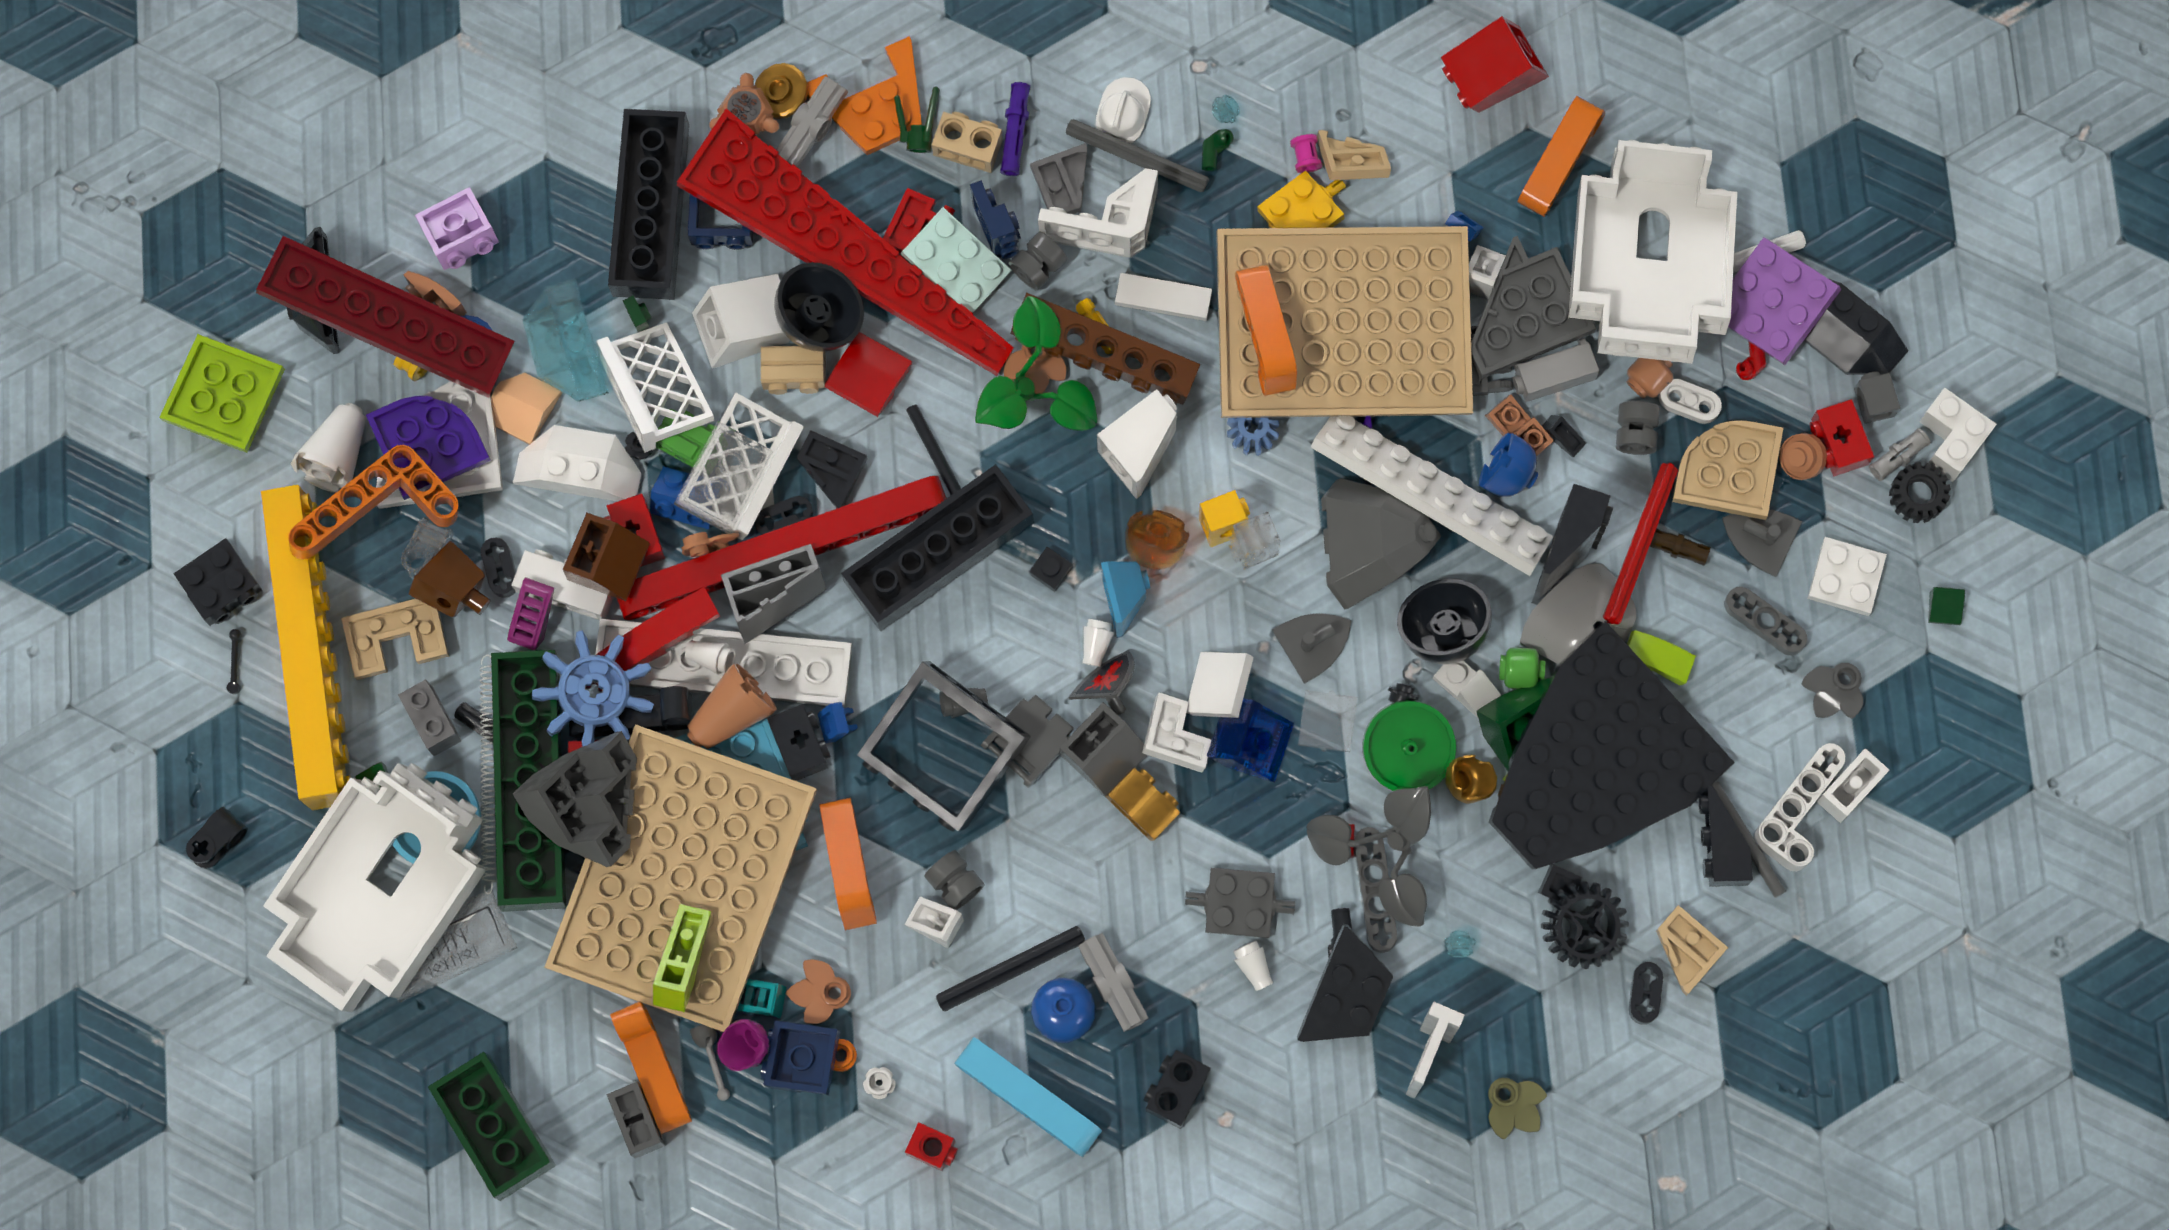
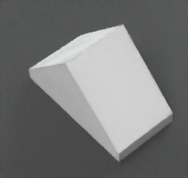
M1477 245L1469 262L1470 293L1489 299L1506 255Z
M919 897L904 925L949 949L964 919L962 913L957 910Z

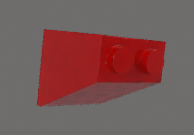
M1503 16L1441 56L1445 64L1442 68L1445 76L1451 83L1455 82L1460 90L1457 93L1460 102L1466 109L1470 107V109L1479 113L1549 77L1520 26Z

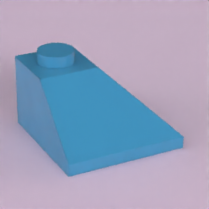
M1107 561L1101 563L1102 581L1116 638L1122 637L1146 600V589L1151 587L1147 570L1141 571L1139 562Z

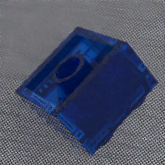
M1243 699L1238 718L1219 717L1207 757L1227 768L1269 782H1275L1294 723L1254 700Z

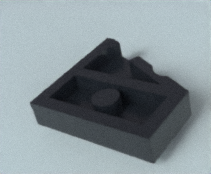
M811 430L797 456L798 462L836 509L845 506L868 459L867 455Z

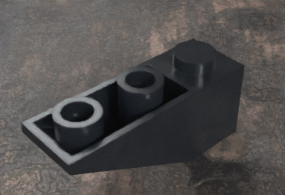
M1707 786L1703 795H1699V813L1705 814V827H1701L1702 846H1707V859H1703L1704 878H1709V887L1748 886L1753 881L1751 848L1714 787Z

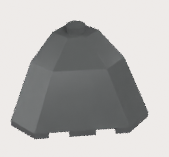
M1340 478L1332 484L1321 498L1322 511L1327 512V529L1323 530L1325 554H1329L1330 571L1326 572V582L1328 588L1344 610L1400 578L1423 559L1441 537V534L1427 515L1378 487Z
M622 731L615 732L563 755L533 774L513 795L527 819L556 845L605 867H611L630 848L631 834H627L628 815H633L634 790L630 789L631 772L636 771L637 757Z

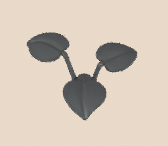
M1428 786L1397 789L1387 795L1384 801V814L1387 821L1394 827L1382 833L1358 840H1350L1352 830L1349 823L1335 815L1318 816L1307 824V835L1314 851L1324 862L1330 865H1341L1347 862L1351 857L1350 846L1356 847L1387 838L1389 846L1394 850L1402 851V854L1391 872L1392 879H1384L1379 884L1380 901L1387 913L1397 921L1410 926L1419 927L1424 925V916L1427 908L1425 889L1422 883L1413 875L1404 873L1398 876V872L1407 856L1412 853L1411 846L1425 837L1428 832L1431 818Z

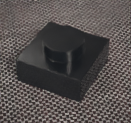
M1046 547L1029 570V575L1055 592L1073 568V564L1049 547Z
M1550 864L1538 893L1559 901L1560 898L1556 891L1562 889L1568 894V884L1574 883L1578 888L1582 877L1554 864Z

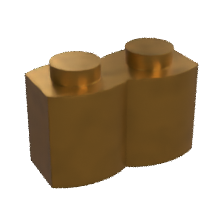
M1133 768L1105 797L1150 841H1154L1180 814V811L1176 808L1179 803L1167 791L1161 794L1153 786L1156 782L1155 779L1142 768L1138 771Z

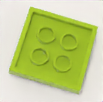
M197 334L159 418L169 424L248 453L285 368L277 363Z

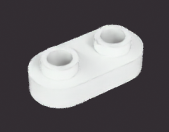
M1673 379L1659 394V401L1664 409L1698 423L1707 424L1713 422L1721 411V400L1714 392L1681 379ZM1676 393L1679 395L1680 400L1674 402L1670 399L1669 395ZM1699 405L1708 406L1709 412H1701Z

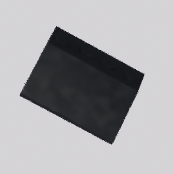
M1573 484L1560 516L1531 603L1538 605L1547 593L1567 577L1588 556L1591 548L1597 550L1613 511V507L1608 506L1610 495Z

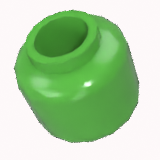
M1512 647L1506 651L1505 655H1500L1499 680H1504L1507 688L1534 687L1538 683V679L1545 678V660H1539V653L1536 649Z

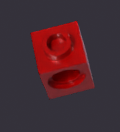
M918 1122L905 1150V1154L942 1171L945 1164L951 1166L958 1148L954 1147L956 1141L953 1137ZM935 1139L942 1143V1151L939 1155L931 1157L925 1154L924 1147L928 1141Z

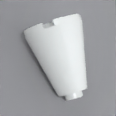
M352 403L338 405L294 455L291 462L293 470L298 473L299 469H301L306 474L304 480L330 492L336 493L339 488H343L353 479L366 422L362 409Z

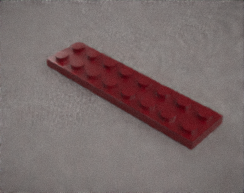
M285 236L280 240L256 288V293L487 398H489L515 342L510 338Z

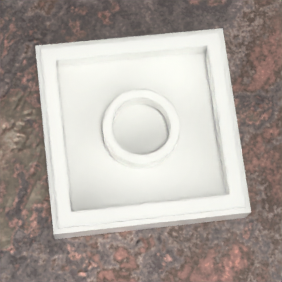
M1200 652L1186 713L1192 716L1238 718L1254 657L1247 653Z

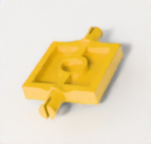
M1305 170L1258 205L1257 209L1260 215L1267 221L1269 228H1333L1344 220L1345 217L1341 209L1334 203L1332 197L1345 189L1346 185L1343 180H1334L1324 188Z

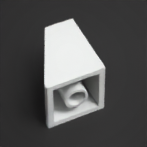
M778 274L709 287L692 314L712 368L760 353L761 347L779 346L790 341L781 330L775 316L774 299L780 283Z
M1155 390L1097 434L1099 454L1136 499L1142 495L1176 432L1177 413L1175 411L1177 406L1167 394L1162 396L1158 390Z

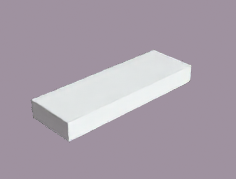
M1120 273L1115 305L1207 321L1212 289Z

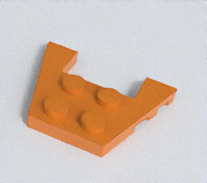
M910 36L885 47V52L897 75L843 99L831 118L866 155L900 141V128L894 101L896 95L900 96L907 131L911 130V125H922L913 47ZM827 74L808 82V98H811L825 76L828 77Z

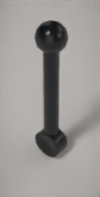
M232 629L229 632V638L232 640L231 678L226 689L231 694H237L240 691V685L237 683L238 640L241 638V632L238 629Z

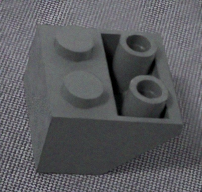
M1104 702L1059 747L1060 756L1104 797L1131 769L1136 768L1147 756L1142 753L1144 743L1128 724Z

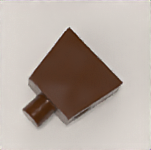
M449 541L414 576L409 591L410 596L450 617H456L465 606L481 615L491 602L489 598L479 592L485 578L484 572L452 541Z

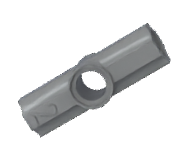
M825 76L809 101L803 103L794 113L791 120L792 127L776 149L779 155L791 165L794 164L796 167H799L814 143L821 141L827 134L832 123L831 118L846 97L848 91Z
M1104 934L1095 935L1078 946L1080 952L1094 975L1092 977L1105 1003H1109L1123 1031L1132 1030L1147 1021V1013L1133 990L1134 985L1123 964L1117 961Z

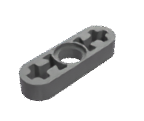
M1736 587L1726 596L1724 601L1726 612L1780 652L1792 656L1803 650L1807 643L1805 630L1745 587ZM1740 596H1743L1746 599L1744 602L1745 606L1751 610L1754 605H1757L1759 608L1755 610L1751 619L1746 616L1750 611L1743 606L1736 609L1733 606L1735 600L1732 597L1738 599ZM1759 614H1770L1774 619V626L1771 629L1761 628L1757 623V616ZM1781 623L1785 625L1781 630L1784 634L1790 636L1794 633L1798 636L1796 642L1799 646L1797 644H1792L1791 647L1787 646V638L1781 633L1778 634L1777 638L1773 636Z

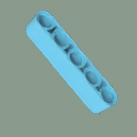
M975 1037L972 1038L954 1063L963 1072L1081 1157H1084L1102 1132L1097 1125Z

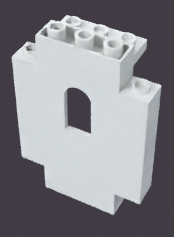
M1618 140L1611 162L1610 178L1600 175L1581 176L1577 197L1568 318L1600 321L1597 353L1692 364L1697 349L1698 332L1726 335L1731 319L1737 192L1721 188H1706L1707 176L1712 161V150L1699 147L1671 146L1665 143L1651 144L1636 140ZM1657 211L1668 219L1667 261L1636 258L1639 217L1645 212Z
M397 763L391 774L379 771L373 781L366 777L362 781L350 778L263 905L288 924L266 957L341 1011L353 1012L371 984L388 997L400 998L487 870L478 864L481 860L480 857L468 849H464L483 821L481 817L475 814L477 808L462 798L459 802L450 796L452 793L450 788L439 781L433 784L425 779L427 772L413 763L409 767ZM412 833L420 841V855L393 895L390 896L368 879L395 839L401 834Z

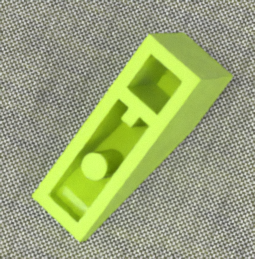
M683 904L679 905L653 983V1005L685 1012L694 985L711 911Z

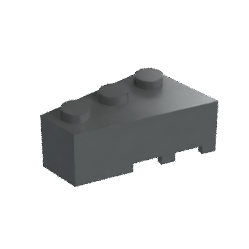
M811 544L721 574L744 644L826 590Z

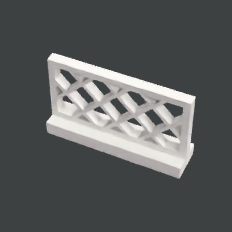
M667 322L610 342L608 337L596 340L599 360L644 452L656 449L657 441L714 421V415ZM663 334L667 339L664 348L649 344L652 338ZM627 347L639 349L634 359L621 355L619 350ZM645 351L659 355L655 365L640 361ZM665 358L678 361L679 364L675 372L661 368ZM636 368L651 372L646 382L633 379L632 375ZM656 375L671 379L666 389L652 385ZM677 381L690 385L687 395L672 391ZM647 392L662 396L657 406L644 401ZM668 398L683 402L678 412L663 408ZM689 404L699 407L703 411V414L695 417L684 415ZM659 415L674 419L670 426L659 430L655 424Z
M735 393L683 490L678 503L732 531V533L739 532L740 536L738 538L743 540L749 534L804 426L795 421L789 422L742 395ZM737 403L749 409L752 421L736 424L733 410ZM756 413L762 416V418L757 419ZM728 420H729L731 426H730V427H727V428H724L725 425L727 424ZM771 421L780 426L776 437L764 440L759 423ZM754 425L759 441L743 446L738 429ZM733 431L738 447L722 452L719 443L720 435ZM772 443L770 449L767 450L766 444ZM715 446L717 453L710 455ZM761 446L764 456L762 464L750 467L745 450ZM740 452L745 468L729 473L724 456ZM719 458L724 474L708 479L704 465L708 460ZM759 469L755 477H753L752 471ZM701 473L703 480L696 482ZM747 473L750 483L748 491L736 494L731 477ZM726 479L731 495L715 500L710 483ZM705 485L709 502L698 504L688 499L692 488ZM745 496L739 505L738 498ZM729 500L733 501L736 514L732 521L720 516L717 504ZM711 506L713 512L710 511L709 509L705 508V507Z
M1436 1002L1432 1003L1420 1028V1031L1430 1036L1406 1092L1407 1096L1415 1099L1424 1084L1441 1040L1448 1043L1451 1042L1461 1025L1464 1014Z

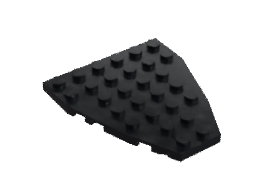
M1604 621L1557 665L1553 673L1554 677L1547 691L1543 692L1539 700L1540 704L1533 718L1529 720L1511 755L1508 764L1510 767L1504 784H1501L1497 795L1498 802L1492 810L1489 823L1531 869H1537L1602 849L1690 807L1699 798V795L1705 792L1706 787L1711 786L1735 762L1611 626Z

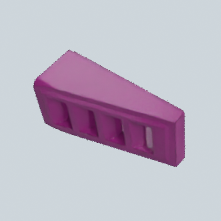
M526 577L524 578L508 632L507 640L509 642L531 650H536L545 638L554 587ZM529 593H531L536 596L542 597L543 601L529 597L528 595ZM526 605L538 609L540 612L527 608ZM524 618L535 621L537 623L535 624L524 620Z

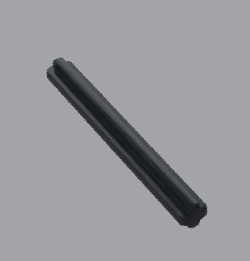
M1075 926L937 994L936 1000L942 1011H948L1078 947L1085 942V937L1081 929Z

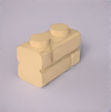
M800 346L761 347V384L763 390H768L770 394L776 395L787 393V389H800L801 393L813 394L817 393L819 388H825V352L811 351Z

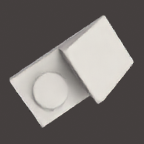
M1464 661L1444 664L1432 678L1477 718L1476 711L1501 696L1481 669L1476 672Z

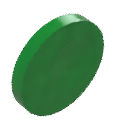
M1405 700L1387 705L1373 716L1364 732L1362 753L1371 775L1386 788L1394 791L1402 788L1428 786V789H1431L1446 777L1447 768L1452 760L1455 759L1456 740L1450 723L1438 710L1419 701Z

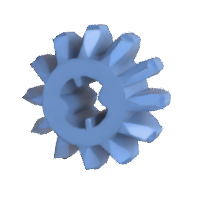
M1272 417L1228 418L1227 425L1231 429L1227 431V437L1234 439L1232 443L1234 449L1244 445L1243 454L1248 455L1250 448H1254L1255 454L1259 456L1261 455V446L1271 450L1273 447L1271 440H1278L1279 433L1275 429L1279 427L1280 423L1279 420L1272 419ZM1252 424L1258 426L1254 433L1248 432Z

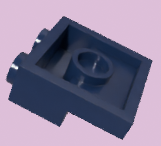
M982 180L970 184L972 205L991 251L998 258L1008 259L1014 257L1019 252L1017 243L1021 239L1018 230L1020 227L1014 211L1008 213L1005 203L997 206L991 188L985 190Z
M775 1021L774 1027L769 1029L767 1035L770 1050L768 1061L765 1060L761 1068V1079L764 1080L763 1085L771 1089L829 1096L840 1031L832 1028Z

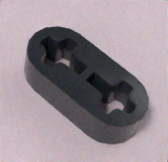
M791 497L762 509L755 520V527L758 533L762 535L813 517L812 506L804 497ZM795 505H799L801 509L807 508L803 511L804 517L798 519L796 515L785 517L794 512L793 507ZM770 516L772 520L783 518L774 523V529L768 530L767 526L761 527V525L765 524V517Z
M497 537L490 538L481 547V557L489 587L498 597H510L516 592L512 587L516 569L511 550L504 540ZM494 546L504 550V552L499 553L501 564L496 565L494 558L488 556V554L492 553V547ZM499 571H503L506 578L511 579L507 583L506 589H502L500 585H495L500 582Z
M1652 962L1640 964L1632 975L1629 1015L1635 1023L1641 1025L1653 1022L1660 1011L1663 972L1657 964ZM1646 969L1651 970L1652 976H1656V980L1649 984V991L1644 990L1645 981L1639 978V974H1643ZM1643 996H1648L1647 1007L1653 1009V1012L1648 1013L1646 1018L1641 1017V1012L1635 1009V1006L1642 1004Z

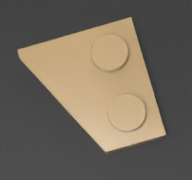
M1318 130L1317 143L1329 180L1389 178L1391 166L1384 147L1371 143H1362L1350 137H1346L1345 142L1327 137L1328 131Z
M1679 905L1656 930L1681 990L1686 996L1728 949L1724 943Z

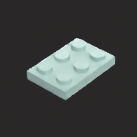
M944 207L900 253L912 265L914 264L923 271L922 274L935 285H940L947 291L946 294L958 304L964 305L972 313L1011 271L1006 264Z

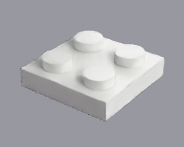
M1825 537L1821 545L1807 599L1869 616L1872 612L1887 554Z

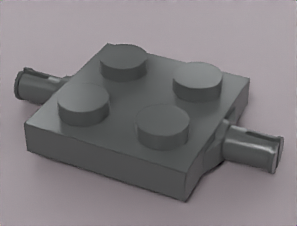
M1211 868L1210 881L1205 893L1186 891L1185 897L1198 899H1185V905L1204 906L1206 913L1205 933L1270 938L1271 921L1275 913L1294 915L1295 911L1294 908L1282 907H1295V901L1276 900L1274 893L1275 873Z

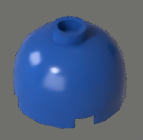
M1506 433L1491 451L1490 455L1494 457L1489 467L1484 464L1479 478V485L1500 497L1516 495L1525 487L1530 489L1538 477V472L1535 471L1537 457L1532 446L1521 437L1513 433Z
M1057 978L1047 981L1037 990L1032 1000L1031 1016L1035 1027L1043 1037L1056 1043H1070L1089 1032L1095 1019V1003L1092 994L1084 984L1070 978Z

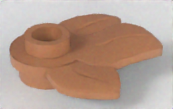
M1022 345L1021 350L1010 354L1004 367V376L1011 380L1015 379L1016 373L1023 368L1032 356L1031 349L1035 347L1029 348ZM1042 347V355L1037 357L1026 372L1025 377L1033 381L1036 394L1043 393L1050 379L1055 381L1065 380L1066 365L1062 358L1047 354Z
M707 532L689 535L682 539L684 543L682 554L697 557L730 546L728 542L738 538L740 534L739 532L721 534L708 538Z
M810 959L803 962L806 979L791 986L787 990L786 995L796 1005L806 1008L804 1012L805 1023L820 1024L829 1019L834 1009H840L849 1002L851 989L844 979L835 977L833 969L829 964ZM833 988L841 990V995L837 999H832L829 996V992Z

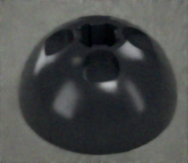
M814 262L797 265L784 275L776 290L774 310L777 322L783 333L793 343L804 349L817 352L836 350L852 341L862 327L864 306L857 288L848 277L831 266Z
M1441 579L1419 587L1405 599L1398 612L1397 627L1405 645L1419 658L1436 664H1453L1469 658L1484 644L1491 628L1492 611L1487 596L1476 585L1459 579Z

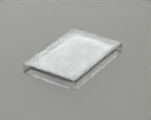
M717 421L682 486L674 505L730 534L773 451Z

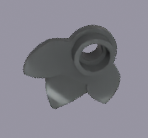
M1840 663L1833 669L1819 666L1810 671L1801 683L1803 687L1816 693L1813 700V710L1818 718L1830 717L1841 710L1847 717L1853 719L1862 708L1863 697L1859 690L1862 680L1861 673L1857 667L1850 663ZM1840 675H1847L1850 678V683L1847 685L1842 684L1839 680Z

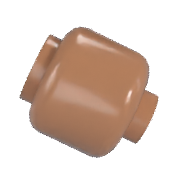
M1638 358L1628 368L1627 375L1629 379L1626 382L1643 399L1646 396L1656 398L1672 382L1673 373L1670 368L1673 364L1671 361Z

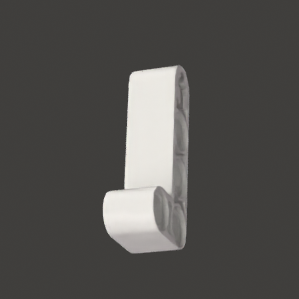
M1828 743L1819 748L1754 833V840L1759 848L1790 871L1797 872L1802 870L1814 857L1812 844L1794 829L1845 763V753L1836 744ZM1828 755L1832 756L1831 764L1823 773L1817 770ZM1809 778L1816 783L1817 790L1815 792L1806 791L1802 786V779ZM1783 804H1793L1797 808V816H1787L1783 811ZM1765 828L1775 829L1778 833V841H1768L1764 837L1763 830ZM1790 848L1801 849L1804 853V861H1794L1789 854Z

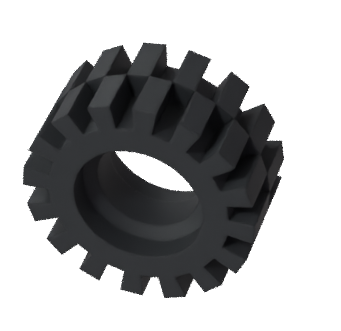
M1916 462L1913 466L1911 464L1905 466L1897 474L1889 490V496H1892L1890 504L1891 506H1896L1895 513L1897 515L1902 513L1904 515L1902 519L1906 521L1909 518L1913 519V523H1919L1921 520L1925 523L1929 522L1931 518H1936L1949 501L1950 495L1948 493L1951 490L1950 484L1946 485L1947 476L1939 474L1941 469L1938 467L1935 470L1932 469V464L1930 463L1921 466V462ZM1914 482L1925 483L1931 490L1930 501L1924 504L1912 501L1908 495L1909 485Z

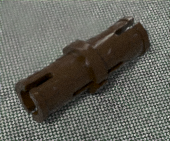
M1656 529L1650 547L1671 554L1670 557L1675 559L1678 556L1702 566L1705 565L1711 549L1710 546L1684 538L1685 535L1680 533L1674 535Z

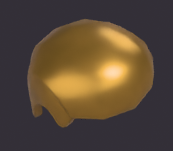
M1464 755L1452 760L1448 766L1445 784L1455 799L1470 804L1490 798L1497 788L1498 777L1490 762L1480 761L1476 759V755Z

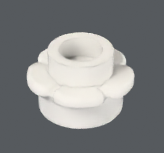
M885 1067L870 1069L866 1073V1080L863 1082L864 1090L867 1094H872L875 1099L886 1098L887 1094L892 1093L895 1089L896 1082L892 1078L893 1073ZM878 1080H882L881 1086L876 1084Z

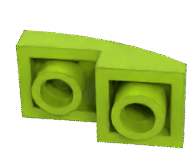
M1636 630L1631 631L1627 645L1652 672L1660 674L1679 686L1686 684L1696 658L1695 655L1655 636Z

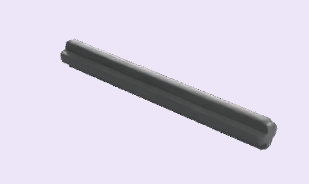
M1075 119L1070 120L1067 125V135L1140 167L1157 170L1159 175L1198 192H1204L1208 185L1209 178Z

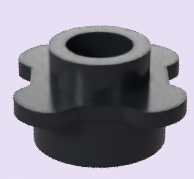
M1397 683L1395 688L1388 687V691H1390L1388 700L1391 702L1415 701L1419 699V695L1414 694L1415 688Z

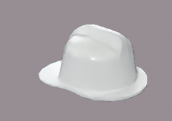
M1123 77L1110 83L1101 98L1096 115V129L1132 144L1140 137L1149 112L1151 96L1148 88L1135 78Z

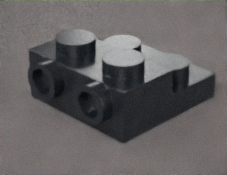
M227 538L173 573L187 593L190 601L209 626L214 623L220 624L231 616V611L240 605L246 606L252 603L257 598V594L262 591V588Z

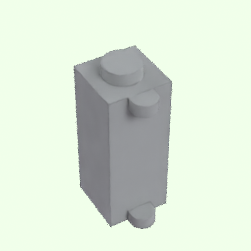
M1585 338L1578 340V346L1515 365L1516 372L1512 380L1517 394H1522L1526 403L1594 381L1598 376L1599 368L1589 342L1587 343Z

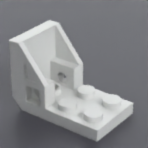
M1145 168L1110 194L1106 200L1102 220H1098L1096 216L1088 213H1080L1079 216L1068 214L1066 210L1058 207L1041 208L1038 218L1039 232L1045 233L1057 244L1128 258L1133 257L1144 250L1158 192V171Z

